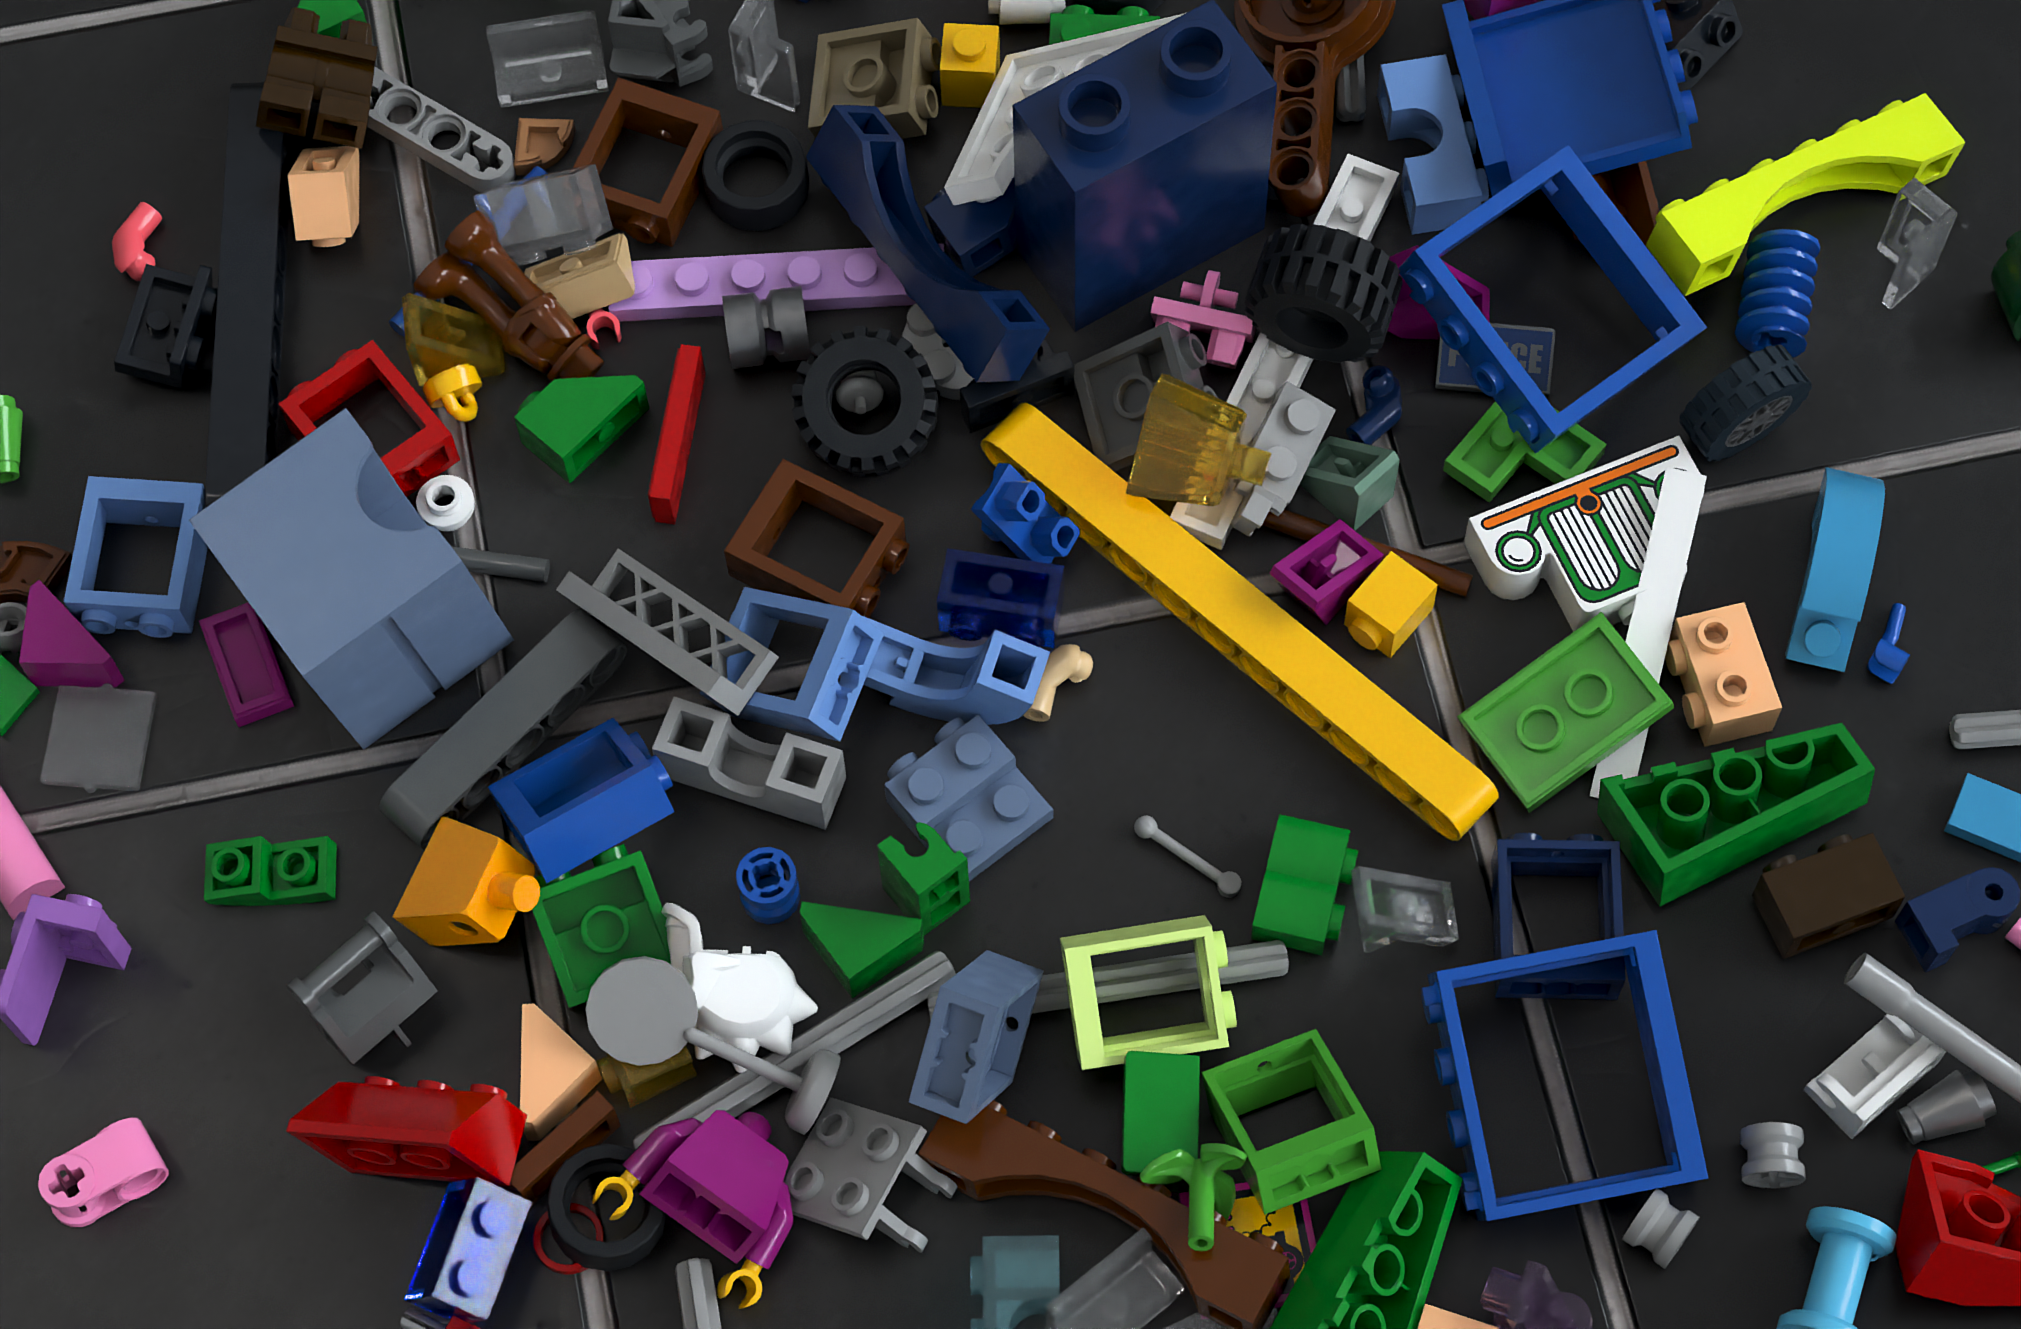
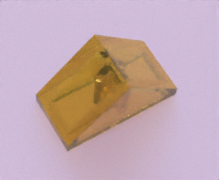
M407 293L402 297L406 349L419 386L424 385L433 376L462 364L475 366L480 378L497 376L505 371L502 340L480 315L411 293Z

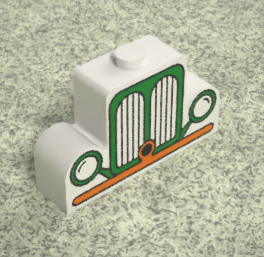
M1676 436L1470 517L1463 544L1484 584L1491 593L1502 599L1517 600L1525 598L1533 593L1539 584L1540 578H1544L1573 632L1600 612L1604 614L1611 625L1620 621L1624 625H1629L1636 594L1648 589L1639 587V581L1666 467L1700 474L1680 436ZM1686 565V569H1685L1683 581H1684L1685 575H1686V573H1687V565Z

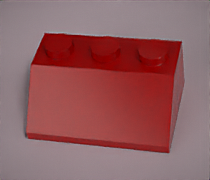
M367 1076L364 1083L338 1081L290 1118L286 1132L350 1173L509 1186L527 1114L506 1100L507 1093L504 1090L490 1085L472 1084L469 1091H460L432 1080H419L416 1087H406L387 1078Z

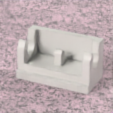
M1887 1014L1822 1073L1813 1078L1805 1086L1804 1091L1853 1139L1935 1067L1946 1051L1898 1017Z

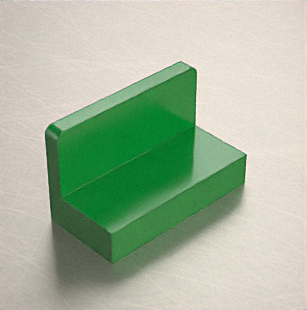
M1145 1051L1127 1052L1124 1058L1121 1171L1125 1175L1140 1176L1142 1170L1154 1159L1177 1149H1182L1195 1159H1198L1200 1056ZM1184 1179L1171 1184H1162L1170 1192L1183 1193L1189 1191V1185Z

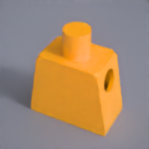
M441 817L392 917L430 946L499 942L505 937L516 912H528L538 903L540 886L534 878L535 866L499 837L451 818Z

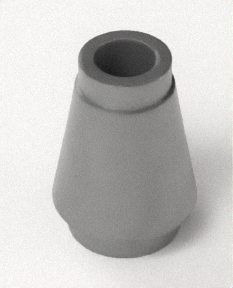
M1955 1070L1909 1102L1907 1106L1897 1110L1896 1113L1907 1138L1914 1145L1923 1140L1927 1141L1985 1127V1119L1996 1115L1997 1111L1993 1098L1978 1073L1970 1070L1962 1074L1959 1070Z

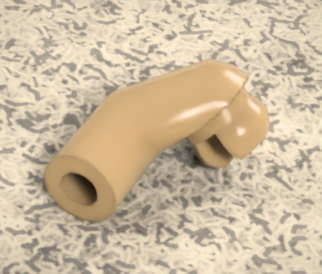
M1074 644L1060 645L1052 651L1043 672L1033 705L1023 716L1033 721H1048L1057 686L1068 678L1075 683L1087 679L1093 668L1092 657L1087 652L1080 651V647Z

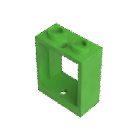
M1317 1029L1283 1040L1272 1046L1201 1072L1210 1114L1226 1144L1243 1151L1247 1155L1246 1162L1240 1170L1264 1214L1271 1213L1381 1170L1374 1126ZM1267 1061L1265 1065L1258 1067L1260 1063ZM1316 1086L1335 1121L1256 1151L1238 1116Z

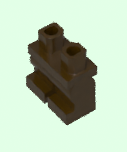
M294 7L291 9L284 26L278 25L275 43L260 97L255 127L305 137L311 101L318 102L320 104L313 139L362 149L369 118L370 97L378 49L377 46H372L371 25L366 22L349 19L342 21L339 38L317 34L320 16L314 11ZM272 108L297 113V115L282 117L276 114ZM328 120L354 126L347 129H339L332 126Z

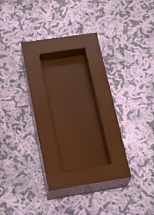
M596 1091L515 1164L509 1187L527 1209L532 1207L549 1191L551 1179L566 1159L583 1148L600 1145L621 1126L614 1107Z

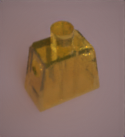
M1162 373L1149 396L1126 494L1212 507L1220 505L1231 478L1263 486L1272 453L1240 444L1247 419V414L1242 409L1177 378Z

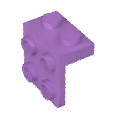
M32 894L26 912H20L16 917L11 932L13 950L7 968L0 970V1019L22 1043L33 1046L38 1043L67 958L125 970L132 948L117 929V924L111 921L102 909V904L98 901L77 894H68L65 901Z

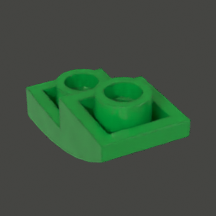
M262 836L206 844L204 901L214 905L271 906L336 900L337 844L328 836L271 844Z

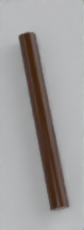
M1286 509L1279 516L1268 512L1262 524L1264 527L1307 542L1331 526ZM1363 537L1384 554L1381 562L1392 551L1438 584V588L1464 597L1467 596L1473 579L1472 574Z

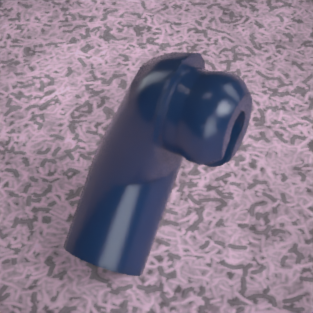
M1382 365L1369 368L1363 375L1362 383L1365 388L1366 412L1346 429V434L1350 441L1372 445L1392 428L1402 416L1399 381L1393 376L1392 371L1388 367Z

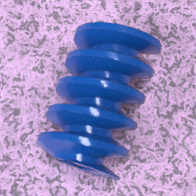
M1778 229L1761 233L1749 242L1746 252L1748 260L1746 261L1743 273L1745 280L1743 281L1740 293L1742 300L1740 301L1737 313L1739 319L1735 327V336L1737 341L1750 352L1760 351L1771 345L1774 347L1777 344L1785 347L1792 358L1805 351L1807 342L1803 336L1808 333L1810 327L1806 316L1810 315L1813 305L1809 297L1813 295L1815 290V283L1812 277L1816 275L1818 269L1815 258L1818 256L1821 248L1818 239L1799 230Z

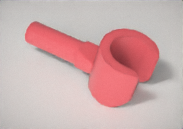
M603 308L588 313L589 319L586 328L587 334L591 338L589 344L592 348L600 349L595 333L603 327L614 330L617 342L621 341L620 323L614 314L604 311Z

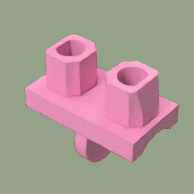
M1208 270L1204 285L1183 281L1180 298L1200 302L1199 306L1154 296L1150 313L1155 322V327L1169 322L1188 331L1189 334L1190 330L1211 334L1206 354L1207 363L1236 369L1244 351L1245 343H1253L1256 328L1252 325L1253 321L1247 316L1214 309L1215 305L1235 309L1239 295L1237 292L1219 289L1220 272Z

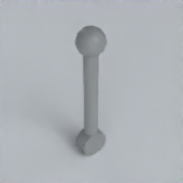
M1148 815L1141 816L1135 821L1134 830L1139 837L1143 839L1152 838L1216 882L1217 890L1222 896L1232 898L1239 893L1242 881L1237 873L1232 871L1222 873L1158 829V825L1153 817Z

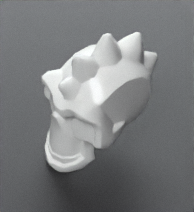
M666 903L661 913L667 917L665 926L667 927L671 965L686 976L695 992L698 1007V1018L695 1028L752 1055H756L760 1046L783 1056L789 1055L791 1053L793 1024L813 1015L818 1009L817 1004L797 984L793 970L779 954L773 951H767L766 954H751V946H743L742 953L728 954V950H703L702 934L697 918L676 904ZM694 1045L695 1057L697 1059H705L713 1055V1053ZM732 1063L737 1072L747 1071V1069Z

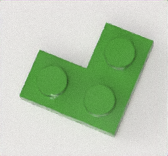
M1495 401L1446 458L1443 471L1490 503L1523 463L1552 483L1557 484L1590 471L1604 455L1607 444L1576 424L1535 454L1518 431L1515 433L1511 431L1506 414Z

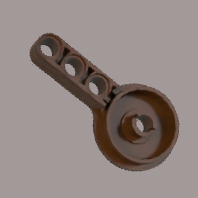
M1235 0L1234 16L1239 34L1263 64L1274 69L1273 79L1277 83L1269 181L1282 208L1292 216L1306 217L1315 214L1321 209L1329 193L1334 95L1337 76L1343 67L1365 54L1381 38L1393 16L1396 0H1309L1311 3H1306L1304 0ZM1311 81L1310 83H1308V84L1305 85V86L1298 87V86H1300V85L1303 84V83H1306V82ZM1308 129L1302 135L1294 136L1298 132ZM1305 178L1301 183L1291 185L1294 181Z

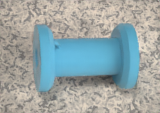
M1815 1207L1809 1211L1806 1227L1812 1237L1821 1244L1803 1308L1790 1310L1779 1317L1776 1329H1858L1853 1325L1869 1263L1892 1253L1897 1235L1889 1226L1868 1215L1838 1207Z

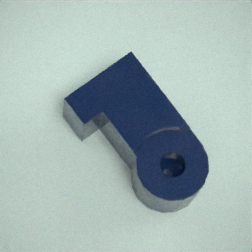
M1988 867L1979 869L1907 901L1895 919V923L1926 973L1948 962L1959 946L1958 939L1973 932L1986 935L2002 928L2020 902V888L2012 875L2000 868Z

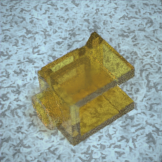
M686 1045L678 1054L657 1064L637 1066L617 1061L608 1053H606L605 1057L596 1060L598 1069L610 1094L622 1089L630 1108L697 1077V1073L691 1063L693 1061Z

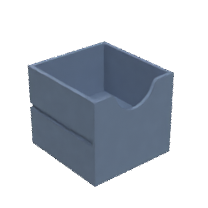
M346 408L189 519L192 526L303 678L363 750L436 698L433 692L440 687L447 690L514 641L462 560L441 532L434 526H428L374 450L368 436Z

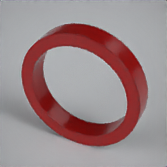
M571 1203L570 1213L580 1214L589 1219L596 1230V1241L604 1242L603 1227L596 1214L583 1205ZM546 1211L538 1220L533 1234L534 1249L540 1261L548 1269L559 1274H576L588 1269L578 1263L559 1264L546 1256L542 1249V1235L549 1223L548 1211Z

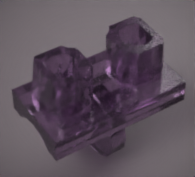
M1528 1260L1523 1275L1496 1267L1492 1268L1480 1302L1484 1310L1494 1312L1493 1326L1499 1329H1592L1593 1320L1587 1304L1581 1297L1573 1293L1559 1292L1546 1265Z

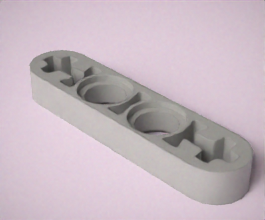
M374 67L368 128L478 192L497 194L505 191L512 185L516 177L514 158L510 147L504 141ZM372 98L377 100L375 107ZM400 105H408L417 110L414 118L404 124H395L387 119L390 111ZM442 131H453L461 136L458 144L447 150L434 148L431 145V141L435 135ZM472 148L474 149V152H475V156H476V157H474V156H472V155L470 154L471 151H472ZM477 159L489 165L497 159L500 168L496 170L495 168L488 167L484 172H481Z

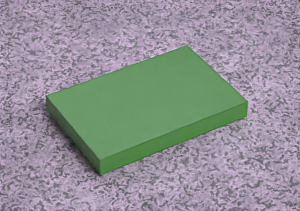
M1600 612L1462 712L1457 718L1528 813H1530L1673 710L1674 704L1604 614Z

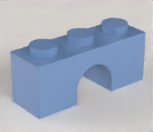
M1446 54L1381 64L1377 98L1388 141L1416 138L1428 143L1434 149V151L1426 155L1404 158L1400 189L1411 233L1414 235L1445 230L1489 198L1485 170L1483 168L1476 169L1472 154L1476 153L1474 127L1471 121L1463 122L1460 110L1464 106V91L1459 74L1451 75Z

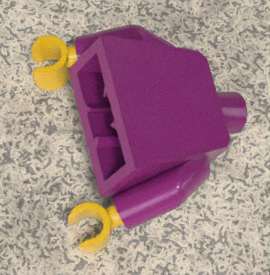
M716 1110L704 1122L695 1118H688L657 1127L622 1164L626 1168L624 1173L620 1177L613 1176L600 1182L592 1199V1204H594L606 1190L619 1192L623 1198V1205L618 1207L609 1219L617 1220L624 1216L633 1200V1190L641 1182L645 1185L639 1194L734 1263L737 1264L745 1257L746 1260L741 1269L724 1275L717 1286V1296L721 1299L729 1294L736 1278L744 1282L747 1293L746 1297L741 1301L739 1309L755 1304L761 1297L762 1282L758 1275L763 1267L769 1270L793 1226L790 1191L788 1185L783 1181L789 1162L783 1152L767 1142L772 1133L771 1126L762 1115L755 1112H744L738 1119H735L724 1110Z

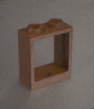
M618 77L564 184L571 213L589 225L599 227L605 224L627 232L628 235L637 241L647 244L658 242L673 247L703 186L701 168L704 151L713 137L723 130L720 111ZM623 127L687 148L660 203L596 182Z
M782 459L724 549L729 576L755 589L850 608L861 616L870 618L880 599L881 590L878 588L888 572L896 574L902 567L910 544L906 542L903 517ZM802 501L875 536V539L841 593L767 557Z

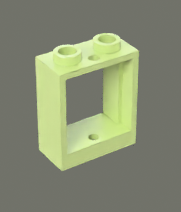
M1205 915L1060 938L1075 1046L1082 1070L1124 1064V1058L1128 1051L1187 1054L1229 1047L1227 1028L1237 1027L1235 1005L1231 990L1221 992L1218 968L1228 967L1226 943L1223 931L1213 932L1212 925ZM1193 940L1205 1022L1102 1038L1091 956Z

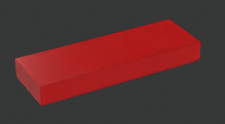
M681 344L677 350L648 490L652 516L655 518V522L675 525L706 375L700 346Z

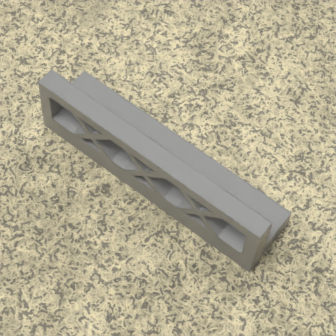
M619 548L592 586L569 571L556 589L559 593L737 716L779 658L768 648ZM627 570H630L635 575V595L614 602L608 597ZM649 584L655 587L656 589L650 590ZM672 599L673 621L651 627L650 606ZM636 610V616L630 612ZM687 610H689L693 614L687 616ZM710 624L711 647L689 653L688 631ZM725 635L732 640L725 642ZM674 636V642L668 639V637ZM750 651L755 655L736 684L732 683L727 679L726 657ZM712 662V668L706 665V663Z

